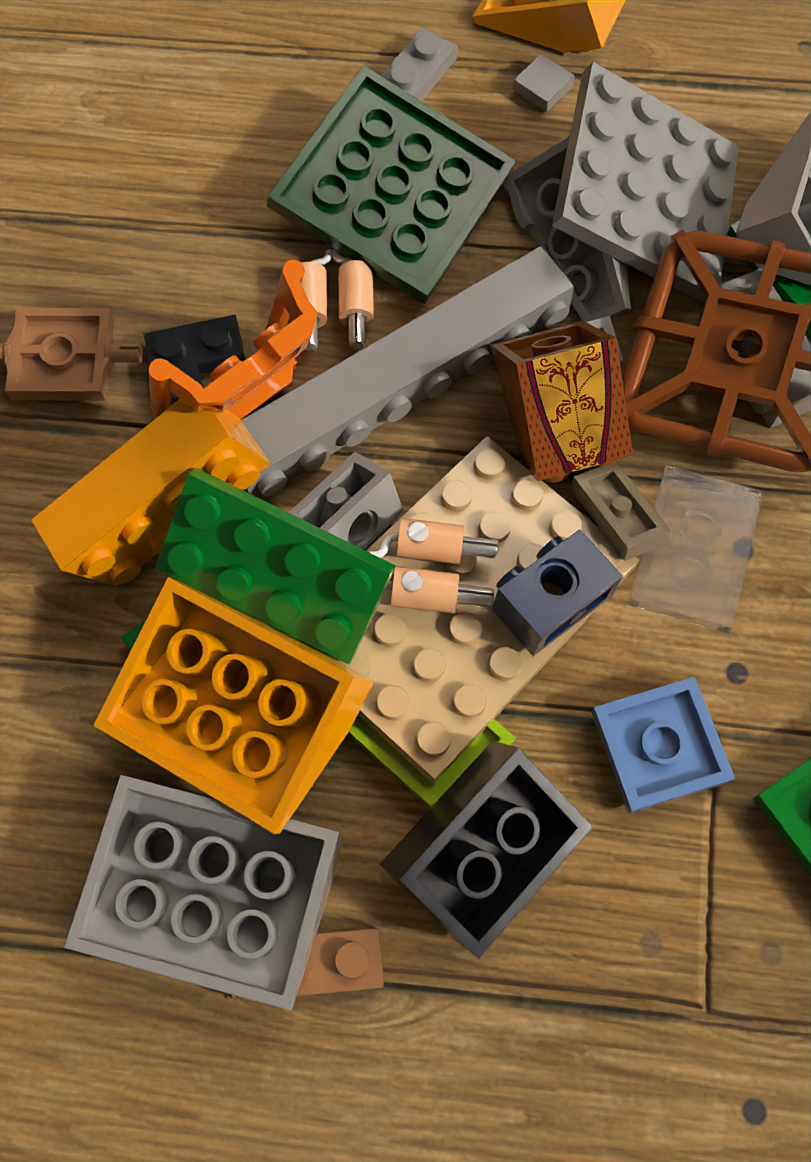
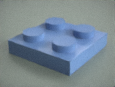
M695 677L596 706L591 711L628 814L720 786L735 779Z

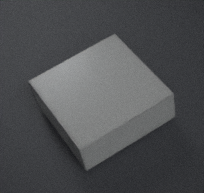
M541 53L514 79L513 91L547 113L573 87L575 75Z

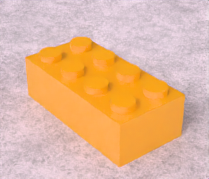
M179 399L32 518L31 521L62 571L116 587L136 578L142 570L141 567L154 556L160 554L188 473L198 468L241 490H245L259 479L260 472L271 463L241 419L228 409L222 413L201 411L197 414L187 402Z

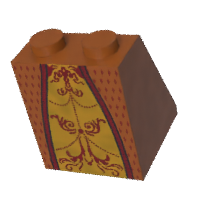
M581 321L491 345L523 465L537 481L542 480L547 483L559 482L569 478L570 472L585 468L595 469L601 466H608L615 461L617 462L618 459L633 456L616 337Z

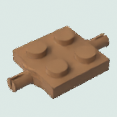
M16 308L14 328L7 341L0 343V362H5L8 369L5 392L11 400L106 401L108 377L114 362L142 363V344L140 342H113L115 317L110 308Z

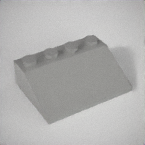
M120 775L64 948L292 1011L329 896L344 837L338 831L289 819L280 834L275 835L218 800Z

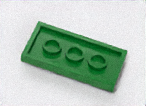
M198 468L187 475L155 566L156 569L348 665L357 653L396 565Z

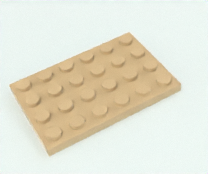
M485 437L401 518L464 525L463 536L497 540L499 547L496 557L490 558L461 554L459 564L397 557L398 542H392L387 553L381 557V559L398 567L458 573L460 585L492 588L494 590V601L498 591L496 584L508 571L519 565L526 569L538 560L536 558L538 552L549 541L558 536L565 540L579 529L623 575L618 586L636 568L640 561L637 557L624 561L595 523L542 480L537 481L526 467L489 437ZM401 518L366 551L369 553L370 551H378L387 536L399 534ZM394 571L389 580L391 582H393L394 579ZM554 583L541 584L543 589L549 594L564 595L563 590ZM386 588L351 663L348 665L324 652L322 653L374 680L358 715L434 784L598 607L535 656H532L492 610L493 604L491 607L456 603L455 613L391 606L392 590Z

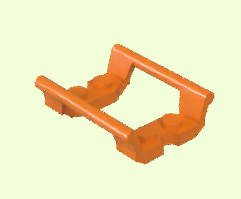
M289 260L283 265L265 331L253 342L258 351L244 361H240L236 355L226 359L210 374L213 382L203 388L200 383L165 359H155L150 363L151 422L171 406L172 394L187 402L197 414L201 411L222 413L228 409L243 420L288 392L297 364L295 358L307 348L318 314L309 302L301 284L305 273L301 262ZM289 317H291L292 322L287 325Z

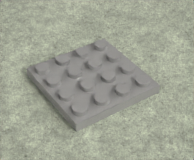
M592 62L582 72L552 226L654 278L660 258L667 245L671 242V235L683 229L686 233L690 231H705L727 236L739 146L660 101L655 96L622 79L617 74ZM698 251L716 282L720 285L724 256ZM680 260L672 288L705 303L706 297L685 262Z

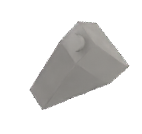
M811 111L747 201L739 226L737 227V238L770 245L773 240L786 242L785 248L811 253ZM755 263L758 269H764L765 265ZM783 268L778 269L777 275L811 285V274Z
M569 137L510 173L505 181L514 215L523 230L530 233L538 247L541 246L574 285L571 304L582 321L588 322L610 316V319L631 309L627 264L552 226Z

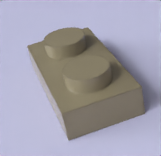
M616 461L611 465L601 466L573 477L571 491L624 561L668 543L671 529Z

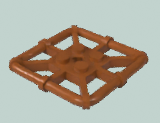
M683 229L671 235V242L667 245L660 258L643 314L636 318L633 327L636 336L622 377L629 428L643 435L707 450V456L718 459L723 454L790 472H811V434L786 395L794 368L811 371V352L801 350L808 323L811 322V302L803 306L769 298L779 268L811 274V253L785 248L786 242L773 240L770 245L705 231H690L686 233ZM698 251L765 265L756 295L720 288ZM680 260L685 262L707 298L699 327L662 319ZM661 337L693 345L684 372L637 397L655 339ZM745 337L755 338L754 346L761 349L758 354H751L749 358H741L738 351L732 349L733 343L741 344ZM689 388L724 395L713 431L645 414V412ZM741 399L773 407L800 452L727 435L737 400Z

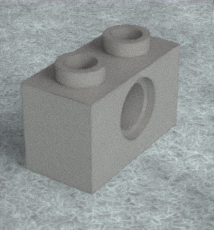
M354 452L288 513L364 550L404 511L391 473Z

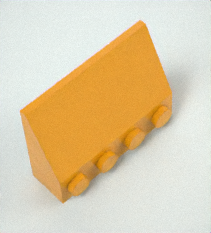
M168 577L93 726L276 835L281 833L350 731L374 680L292 636L182 581Z

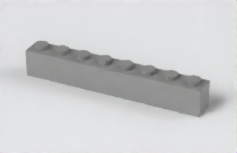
M539 246L244 418L241 421L271 463L260 472L259 479L244 491L257 498L261 496L268 497L278 493L291 478L303 471L309 472L318 469L329 459L331 454L346 445L348 447L358 445L369 436L373 429L387 421H398L410 411L413 405L427 397L435 398L440 396L450 387L453 381L469 373L472 375L483 370L491 359L494 358L491 345L534 334L545 326L547 328L555 327L569 313L574 285L546 251Z

